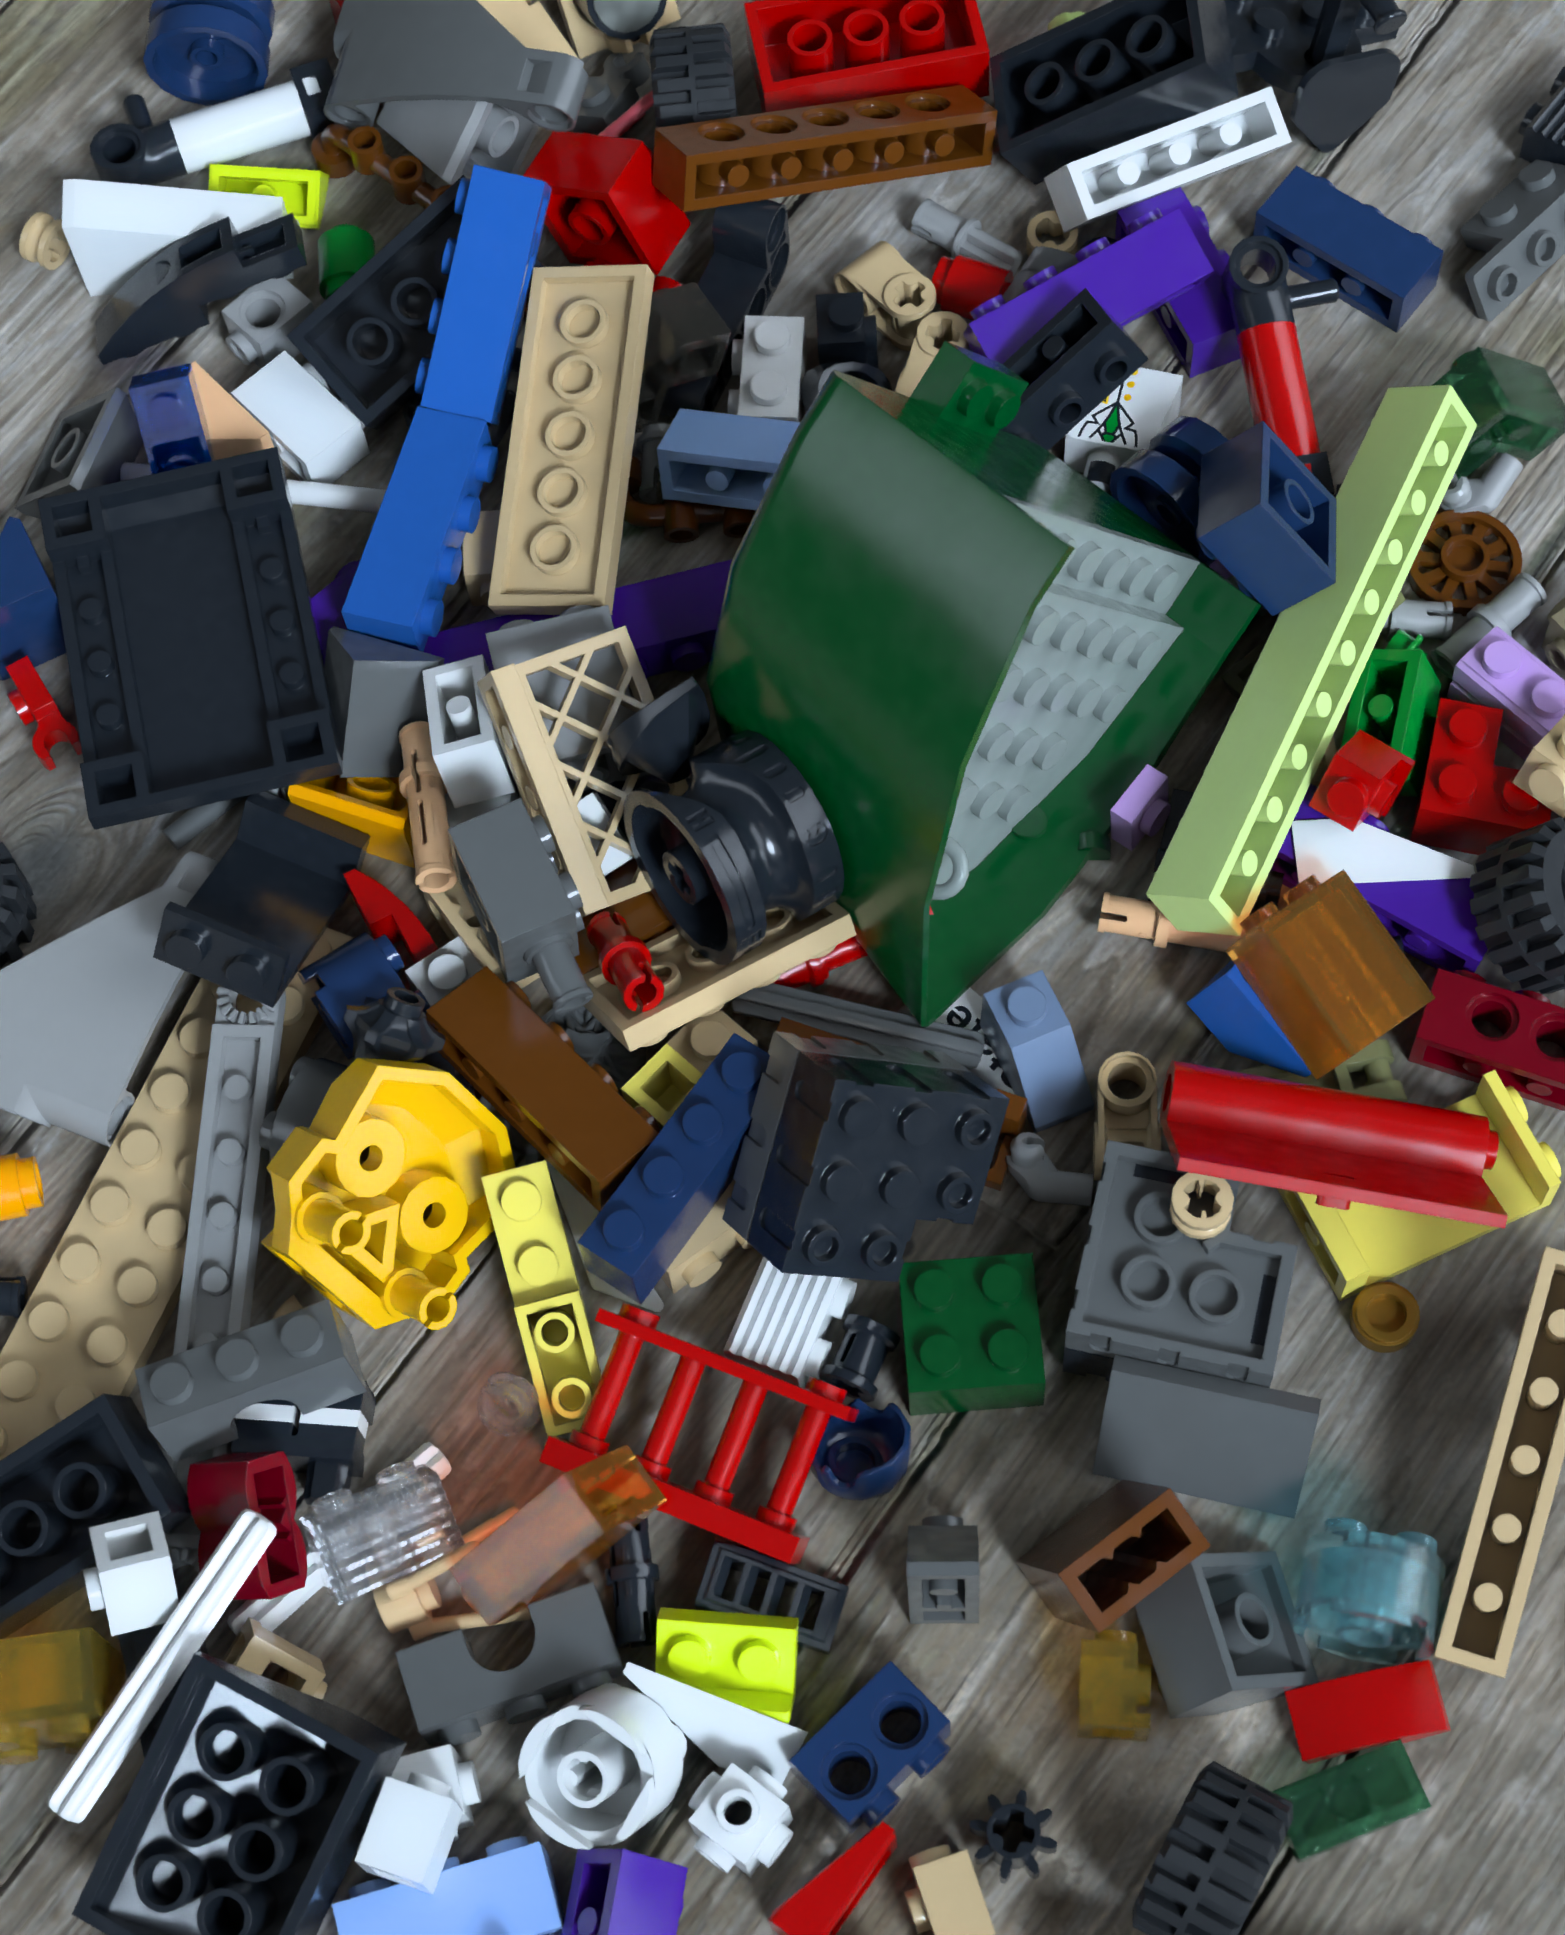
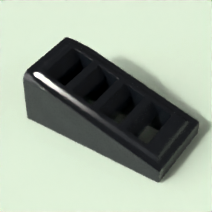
M715 1540L696 1597L695 1607L696 1610L775 1616L784 1586L796 1588L788 1617L799 1618L798 1646L829 1655L849 1592V1586L756 1552ZM730 1569L742 1572L733 1602L721 1598ZM757 1577L769 1580L759 1612L748 1608ZM811 1593L823 1596L813 1631L801 1627Z

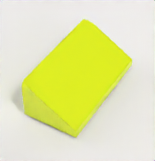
M209 164V191L283 197L287 213H293L295 219L299 221L300 228L320 229L328 191L329 174L316 170Z

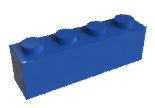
M475 164L471 179L464 177L461 179L455 201V213L463 215L457 239H448L442 259L441 272L442 274L449 275L444 299L435 298L428 324V333L436 335L431 359L426 357L421 359L416 376L415 392L423 394L420 406L485 420L487 423L499 426L531 284L533 267L535 266L552 188L545 181Z
M417 406L341 611L347 630L421 652L424 651L428 637L437 636L443 621L444 604L442 598L447 584L454 585L460 575L462 567V550L460 548L466 533L472 534L475 531L479 521L481 510L479 495L484 482L491 483L497 471L499 451L497 447L492 446L487 421Z

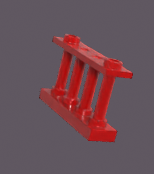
M624 1302L619 1314L599 1308L594 1321L619 1330L580 1431L573 1429L569 1440L563 1437L548 1436L539 1462L788 1564H800L810 1538L794 1532L798 1519L792 1517L830 1416L833 1415L845 1421L855 1423L859 1410L843 1404L847 1390L809 1376L806 1386L803 1388L657 1330L660 1316ZM645 1340L681 1356L642 1455L634 1454L630 1465L607 1455L611 1443L605 1441ZM707 1365L740 1378L743 1381L704 1481L697 1479L693 1490L668 1480L672 1468L668 1467L667 1463ZM770 1390L805 1404V1408L767 1506L759 1505L756 1515L731 1506L735 1494L730 1492L729 1489L766 1394Z

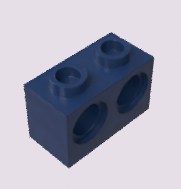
M889 1661L789 1760L792 1773L851 1834L863 1822L872 1829L900 1801V1797L894 1791L913 1772L920 1778L925 1777L950 1751V1747L944 1742L951 1735L950 1720ZM895 1712H907L917 1718L921 1728L913 1740L901 1744L894 1743L882 1734L881 1726L883 1721ZM847 1761L859 1762L871 1773L867 1786L855 1794L841 1793L830 1782L835 1768Z

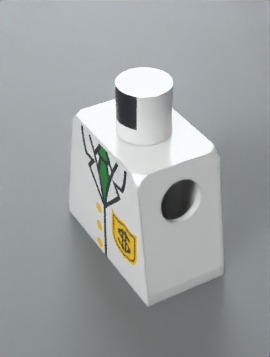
M1138 368L1065 435L1064 462L1077 472L1084 473L1083 476L1112 496L1109 487L1111 473L1139 450H1149L1150 440L1177 419L1180 410L1183 375Z

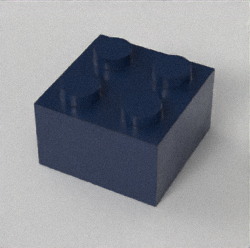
M1264 421L1201 456L1196 538L1202 551L1210 559H1218L1235 577L1238 587L1244 594L1255 598L1274 616L1336 583L1337 500Z

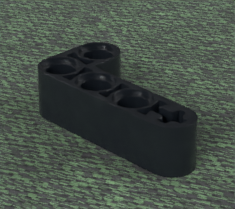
M767 199L716 207L712 224L714 254L650 374L644 396L646 409L675 418L680 408L708 412L714 411L732 376L733 339H743L745 316H763L785 272L790 253L786 205Z

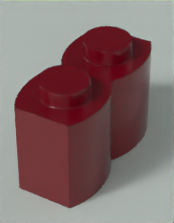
M284 1451L223 1454L190 1464L187 1493L192 1517L201 1532L198 1545L199 1571L201 1572L240 1512L244 1509H250L270 1520L277 1530L275 1537L232 1600L273 1599L304 1588L307 1578L306 1547L300 1528L294 1520L297 1499L296 1484L291 1464Z

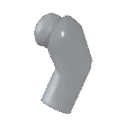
M1498 452L1481 478L1467 479V477L1463 476L1458 480L1455 473L1440 504L1441 508L1445 511L1454 510V513L1474 511L1490 513L1494 511L1522 471L1523 465L1512 455Z
M1021 1133L1012 1139L1010 1143L1011 1156H1006L1008 1170L1031 1199L1038 1202L1091 1206L1093 1173L1058 1171L1044 1151L1045 1141L1035 1133Z

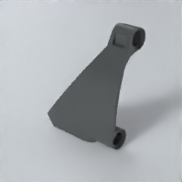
M344 0L333 38L334 51L339 61L323 111L334 123L344 124L354 130L361 126H373L381 102L409 100L484 101L508 108L544 129L567 132L573 130L576 125L589 77L588 73L583 69L584 62L574 56L561 52L526 48L477 0Z

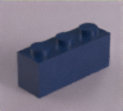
M1297 165L1256 212L1253 236H1267L1276 240L1285 249L1289 259V270L1310 282L1333 278L1338 283L1340 300L1396 333L1437 284L1444 252L1442 249L1435 246L1426 236L1420 233H1412L1386 218L1376 207L1362 204L1336 189L1329 180L1321 176H1314Z

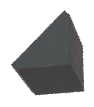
M115 387L61 412L15 509L24 515L41 519L39 499L121 481L120 472L122 465L125 462H135L145 441L131 403L124 391Z
M335 626L328 630L324 668L342 755L343 774L339 775L340 778L399 777L404 769L401 744L398 738L399 731L405 725L412 722H428L422 671L444 665L445 658Z

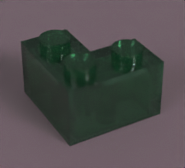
M1478 346L1475 350L1468 351L1459 356L1452 363L1450 371L1432 385H1451L1477 424L1455 472L1458 480L1460 477H1467L1496 452L1508 453L1514 457L1531 461L1565 433V404L1544 367Z

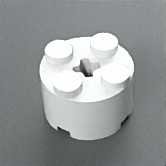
M605 1683L597 1688L586 1691L538 1722L523 1743L518 1762L519 1779L525 1775L526 1787L530 1799L525 1802L535 1822L550 1837L575 1849L612 1846L622 1842L660 1814L674 1798L682 1778L683 1758L687 1751L686 1739L683 1732L676 1725L672 1724L665 1712L654 1701L640 1692L622 1687L616 1683Z

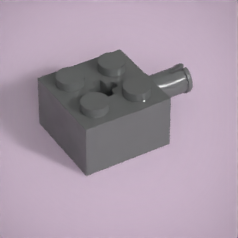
M519 798L448 828L457 878L507 982H518L538 973L551 998L556 1014L574 1011L588 1003L593 998V992L588 987L574 958L579 955L577 932L585 929L579 908L583 907V903L570 873L565 871L558 874V869L551 853L556 851V847L543 817L537 815L530 818L522 799Z

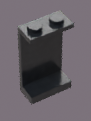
M260 792L249 795L245 802L236 840L187 906L183 907L170 901L164 908L153 958L273 1008L351 892L343 874L353 869L361 872L371 836L270 793Z

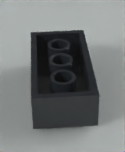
M1113 0L990 58L994 103L997 110L996 120L1000 154L1034 185L1044 182L1046 176L1066 164L1187 119L1239 96L1225 0Z
M464 175L287 335L290 341L366 427L378 430L418 394L415 392V382L419 364L423 357L431 359L436 335L428 333L432 305L436 297L444 299L449 275L442 274L441 272L445 246L449 238H458L463 216L455 213V201L461 179L463 177L467 178ZM536 257L534 267H545L544 264Z
M103 1393L0 1461V1641L86 1586L83 1570L96 1567L89 1527L159 1511L164 1534L192 1517L186 1492L131 1397Z

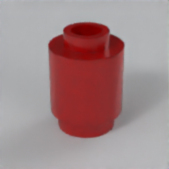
M960 254L955 259L943 256L937 264L931 281L936 290V303L940 304L941 311H950L960 315L962 318L974 321L970 312L998 295L1003 296L1013 281V271Z

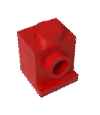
M1360 729L1335 753L1308 806L1353 832L1370 814L1379 819L1381 815L1385 817L1389 813L1416 761Z

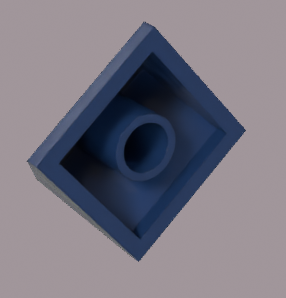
M10 516L0 534V680L2 681L11 678L5 667L25 656H28L32 665L36 667L66 653L55 587L21 520Z

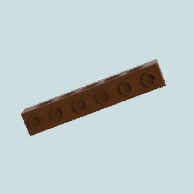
M964 85L659 127L655 128L652 184L683 212L989 166L992 164L997 110Z

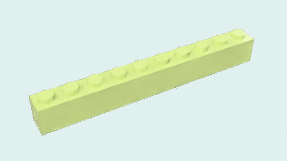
M1451 385L1387 389L1335 498L1337 500L1336 583L1279 613L1271 634L1258 661L1254 665L1248 682L1146 892L1150 900L1177 930L1240 936L1477 427V424Z

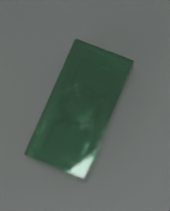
M1401 1739L1272 1791L1293 1803V1821L1286 1834V1838L1297 1863L1424 1813L1431 1808V1804Z

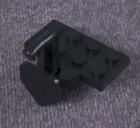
M1225 0L1235 73L1253 70L1267 83L1283 91L1296 94L1290 111V119L1322 152L1328 153L1336 149L1390 100L1401 68L1400 59L1388 48L1366 52L1361 51L1364 45L1396 39L1399 27L1407 20V13L1399 9L1394 0Z

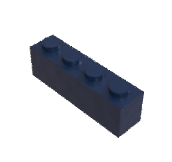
M734 1033L577 1243L587 1270L640 1305L733 1181L745 1135L749 1134L753 1119L751 1112L762 1072H766L770 1058L767 1052Z

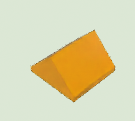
M339 775L289 786L288 797L291 803L370 835L366 853L415 868L408 802L400 792L399 777L340 778Z

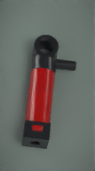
M1251 236L1243 239L1234 247L1221 277V289L1225 299L1231 306L1253 423L1255 426L1264 421L1323 486L1334 495L1335 490L1327 451L1320 452L1293 309L1337 302L1339 299L1338 283L1331 278L1288 286L1286 276L1289 271V259L1285 249L1276 240L1267 236ZM1246 265L1259 266L1267 273L1269 281L1262 284L1252 283L1243 276L1240 268Z

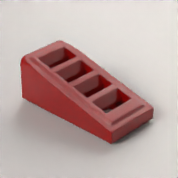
M885 1822L872 1828L778 1906L767 1919L770 1927L779 1935H837L898 1847L895 1830Z

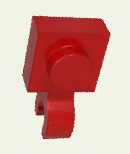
M28 656L5 667L17 689L7 694L13 707L25 726L34 721L38 724V729L33 736L32 746L41 764L49 771L56 768L50 755V750L58 742H68L77 755L82 754L80 736L76 728L63 718Z

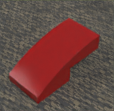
M356 869L343 874L353 900L373 939L385 934L392 944L402 940L414 964L438 950L431 935L419 919L389 889Z
M1430 1660L1375 1669L1285 1691L1302 1761L1309 1764L1375 1746L1388 1748L1451 1731L1433 1663Z

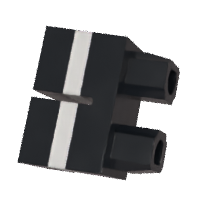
M364 1381L367 1392L305 1415L301 1413L294 1403L286 1400H268L253 1404L235 1416L234 1420L239 1439L232 1441L231 1452L284 1451L291 1464L293 1473L307 1474L303 1497L307 1505L317 1508L342 1509L352 1477H363L364 1444L368 1425L372 1426L377 1400L367 1382Z

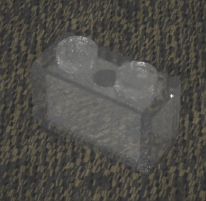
M414 1461L394 1464L376 1474L377 1484L375 1486L367 1487L362 1492H357L353 1495L350 1489H340L328 1493L312 1503L311 1506L314 1511L312 1514L304 1515L299 1519L327 1594L338 1605L405 1576L465 1544L456 1523V1518L451 1510V1505L446 1497L441 1479L433 1469L425 1464L415 1466Z

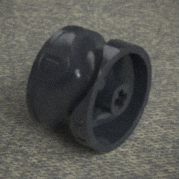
M750 730L738 731L690 758L689 764L692 777L688 790L681 797L645 788H637L626 796L624 802V822L628 840L637 865L651 888L650 891L681 936L698 953L719 965H727L761 945L766 936L767 910L777 907L789 910L795 919L802 921L838 900L844 888V868L840 849L833 829L817 797L790 759L770 740Z

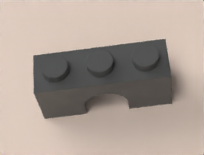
M330 1299L135 1369L148 1429L174 1462L239 1439L234 1417L240 1411L253 1404L268 1400H286L294 1403L301 1413L305 1415L367 1392L352 1334Z
M594 1582L528 1605L535 1628V1643L526 1660L513 1669L492 1671L477 1664L471 1643L462 1629L395 1652L418 1731L427 1743L431 1745L440 1741L441 1746L451 1744L453 1747L468 1743L482 1734L480 1727L503 1718H507L509 1724L529 1721L548 1710L547 1702L569 1694H573L575 1699L586 1691L597 1688L605 1683H613L612 1679L625 1675L623 1673V1663L601 1597Z

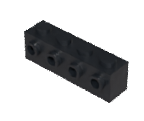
M1086 288L1003 363L1004 366L1029 384L1020 397L1021 405L1018 413L1006 427L1000 430L1029 440L1047 451L1149 359L1118 321Z

